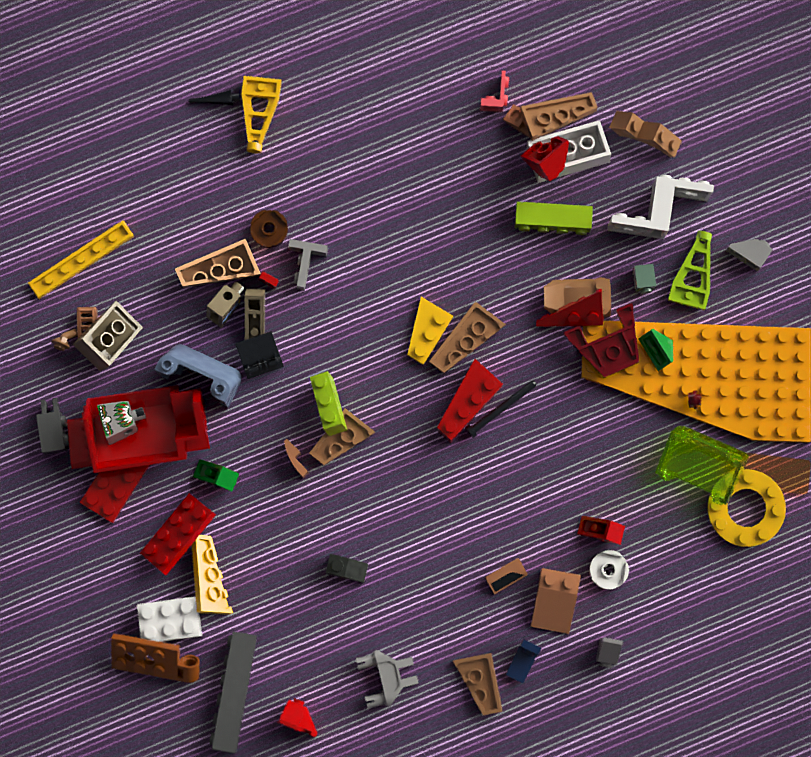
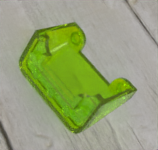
M678 426L669 435L655 473L660 475L659 477L663 480L670 481V479L678 478L710 492L713 502L726 505L747 464L749 455L691 428Z

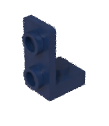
M523 639L506 675L524 683L542 648Z

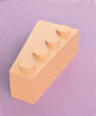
M246 239L175 268L183 288L261 275Z

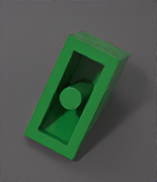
M200 459L193 477L232 492L239 473L224 466Z

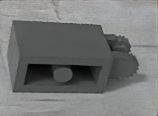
M57 397L52 399L54 412L48 413L47 402L44 399L40 401L42 414L36 415L41 451L45 455L68 451L69 438L68 434H65L64 427H67L66 416L60 412Z

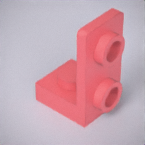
M506 71L501 73L500 99H496L494 96L481 98L480 111L503 112V106H507L508 95H504L505 88H508L509 77H505Z

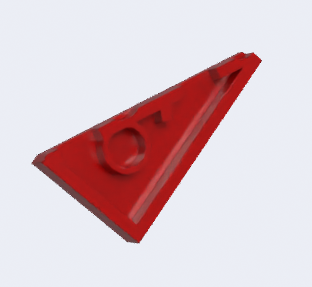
M602 289L596 290L595 293L587 297L583 296L576 302L560 307L558 311L550 315L542 316L536 321V327L603 325Z

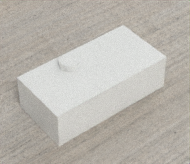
M600 120L542 136L533 141H527V150L535 143L542 142L544 144L551 142V138L556 136L569 141L565 167L558 177L610 163L611 152ZM534 171L537 183L547 181Z

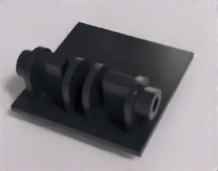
M272 331L235 343L247 379L284 367Z

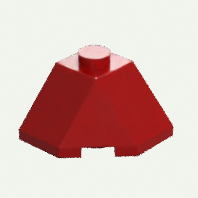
M556 136L551 138V142L544 144L542 142L535 143L521 155V158L541 178L551 181L557 178L559 173L564 170L569 141Z
M294 698L293 701L288 700L279 723L317 737L318 732L308 707L304 706L305 702Z

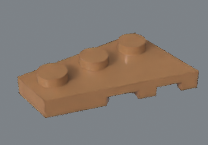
M492 653L453 660L482 715L502 712Z

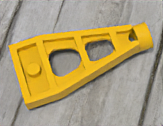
M243 77L242 101L248 138L247 152L262 153V143L280 98V79ZM253 97L268 99L269 102L264 112L253 111L251 104ZM252 117L264 118L261 130H253L251 128Z

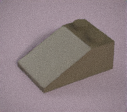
M115 301L83 332L73 345L99 371H102L115 361L143 327Z

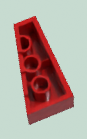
M476 359L471 364L437 427V431L450 443L503 387V383Z

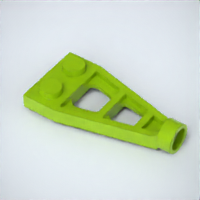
M697 231L696 240L672 282L668 301L700 310L706 309L710 294L711 233ZM696 252L704 255L702 268L691 265L692 258ZM691 270L699 272L701 275V285L698 288L684 284V278Z

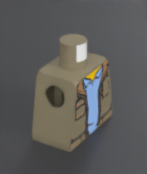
M234 282L231 288L224 285L207 305L206 318L222 328L239 306L240 293L244 290V287L238 282Z

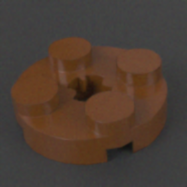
M262 210L251 221L250 230L252 238L262 247L268 249L277 247L287 237L289 231L287 221L276 210ZM265 225H273L275 227L273 228L274 231L266 233L264 231L266 230L264 228Z

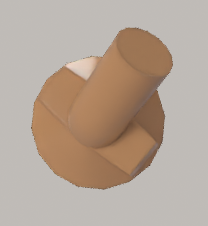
M76 329L61 334L58 338L52 339L53 347L60 351L69 349L70 346L67 340L78 336Z

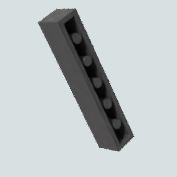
M233 631V634L228 636L227 647H230L229 655L225 654L223 666H227L226 673L221 675L220 686H223L222 694L218 693L216 705H220L219 712L214 714L213 725H216L215 733L211 732L209 742L214 750L237 753L257 635Z

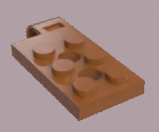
M114 633L111 637L112 669L188 683L199 679V658L195 655H185L180 659V645ZM127 652L133 653L135 657L130 656ZM146 656H151L153 660L148 659Z

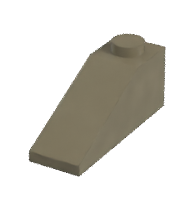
M246 289L245 340L265 333V289Z

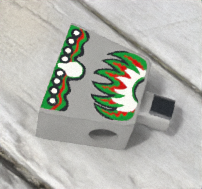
M129 401L97 405L109 445L136 433L138 430L135 421L146 418L143 407L132 410Z

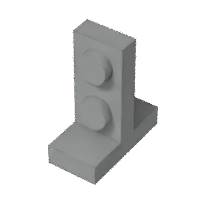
M290 239L289 250L303 253L299 254L297 265H300L299 273H295L294 284H297V290L305 291L312 254L327 257L328 246Z

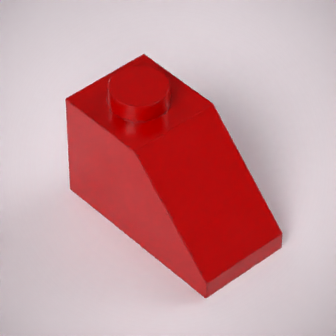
M582 516L577 534L621 545L625 526L611 520Z

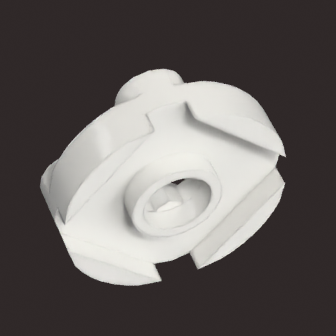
M606 550L597 554L592 559L589 572L592 581L598 587L610 590L621 586L626 581L629 574V566L620 553ZM608 564L614 568V573H610V576L604 572V567H607Z

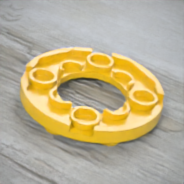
M743 469L725 475L715 484L708 498L707 512L713 529L721 538L736 546L753 547L767 542L780 530L785 519L786 504L781 489L772 478L756 470ZM741 489L756 491L765 502L766 512L763 519L752 527L737 525L728 513L730 497Z

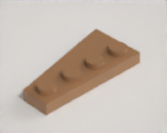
M475 302L429 363L445 374L506 324Z

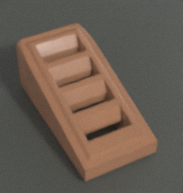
M77 307L78 338L83 334V330L90 326L83 325V322L93 323L98 318V309L96 307ZM83 314H92V317H83Z

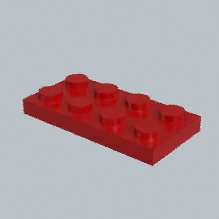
M150 465L99 472L80 503L111 523H114Z
M189 493L142 549L140 554L163 574L167 575L216 514Z

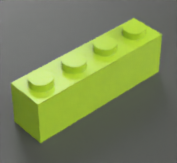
M517 202L515 228H519V231L538 229V232L547 233L549 230H555L559 234H567L568 231L576 232L575 234L586 235L592 229L593 206Z

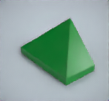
M654 329L638 338L658 371L673 362V340Z

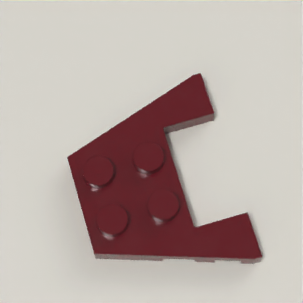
M632 303L615 310L623 329L590 343H587L580 325L563 333L566 339L603 378L639 363Z

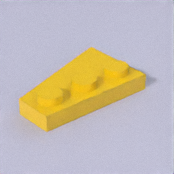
M421 297L407 356L424 365L453 319V315Z

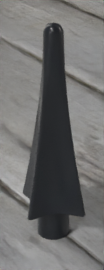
M231 90L205 97L189 99L188 102L234 106L233 101H240V94H233Z

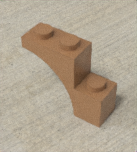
M616 111L609 127L619 136L646 143L669 157L676 156L682 142L661 123L645 122L632 112Z

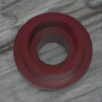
M697 390L688 393L689 408L696 410L701 405V394H697Z

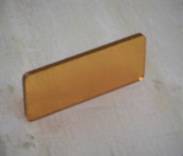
M728 451L726 453L724 476L737 470H756L772 478L782 492L805 495L808 493L811 463L809 460Z

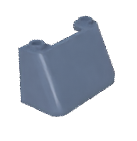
M182 344L175 345L160 358L154 369L160 377L169 380L172 375L177 374L181 376L186 367L214 380L211 385L213 397L220 400V405L229 408L242 380L241 374L237 369Z

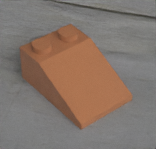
M545 568L541 569L531 627L569 634L581 575Z

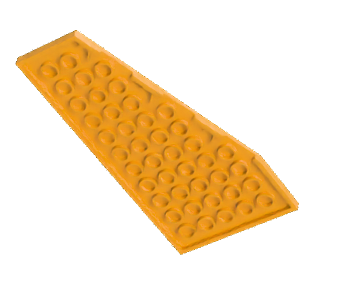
M604 321L603 325L582 326V332L587 343L623 329L620 321ZM635 322L639 354L638 364L603 378L582 356L581 378L616 389L651 404L740 435L751 441L811 442V328ZM651 329L673 340V362L660 371L656 369L638 338ZM693 390H697V394H701V405L696 410L689 408L688 393L693 392Z

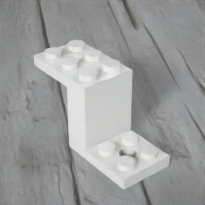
M669 175L657 176L652 185L648 220L642 216L630 218L626 214L616 213L610 219L608 231L664 239L669 231L673 197L708 201L713 193L714 185H710L707 181H698L697 183L691 182L688 178H679L678 180L671 179L672 177Z

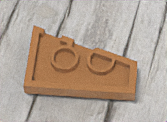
M346 408L343 410V416L347 431L332 436L325 433L309 452L311 456L324 466L375 433V431Z

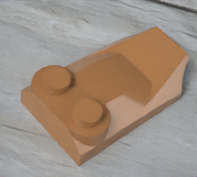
M600 277L597 279L552 280L544 286V308L552 314L558 311L560 307L576 302L579 298L587 297L595 293L596 290L602 289L603 317H610V279Z

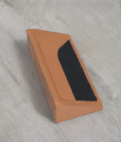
M517 558L486 576L485 580L495 595L528 574L520 559Z

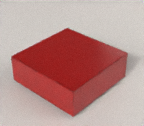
M264 271L259 276V281L276 289L279 283L278 279Z

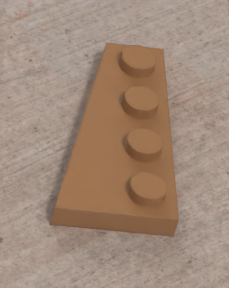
M592 92L521 106L520 113L530 139L533 141L595 113L598 107Z

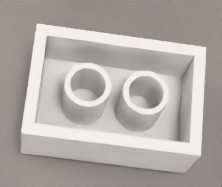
M196 597L137 604L142 639L164 642L202 636L200 613H197Z

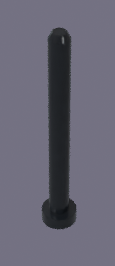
M534 380L530 381L473 426H466L465 429L472 438L476 437L477 431L534 389L537 383Z

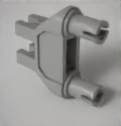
M375 650L372 652V655L356 658L357 663L365 662L364 664L357 665L358 670L376 666L381 677L382 693L365 696L366 702L374 700V702L367 703L368 709L384 704L389 707L403 687L418 684L417 676L401 679L399 668L414 665L412 657L396 661L384 653Z

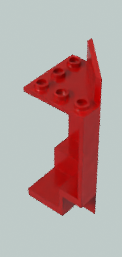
M179 385L87 398L86 405L83 406L82 418L67 420L72 469L93 467L94 473L185 460L187 459V452L210 449L205 401L202 397L201 388L179 391ZM129 401L132 410L143 407L146 418L135 421L138 431L109 445L97 405Z

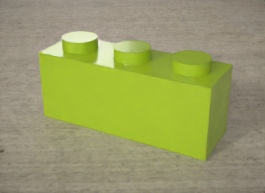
M328 371L311 376L310 380L324 431L329 436L347 431L333 377Z

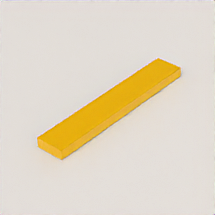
M122 220L28 282L37 298L41 299L132 239L134 235L124 220Z

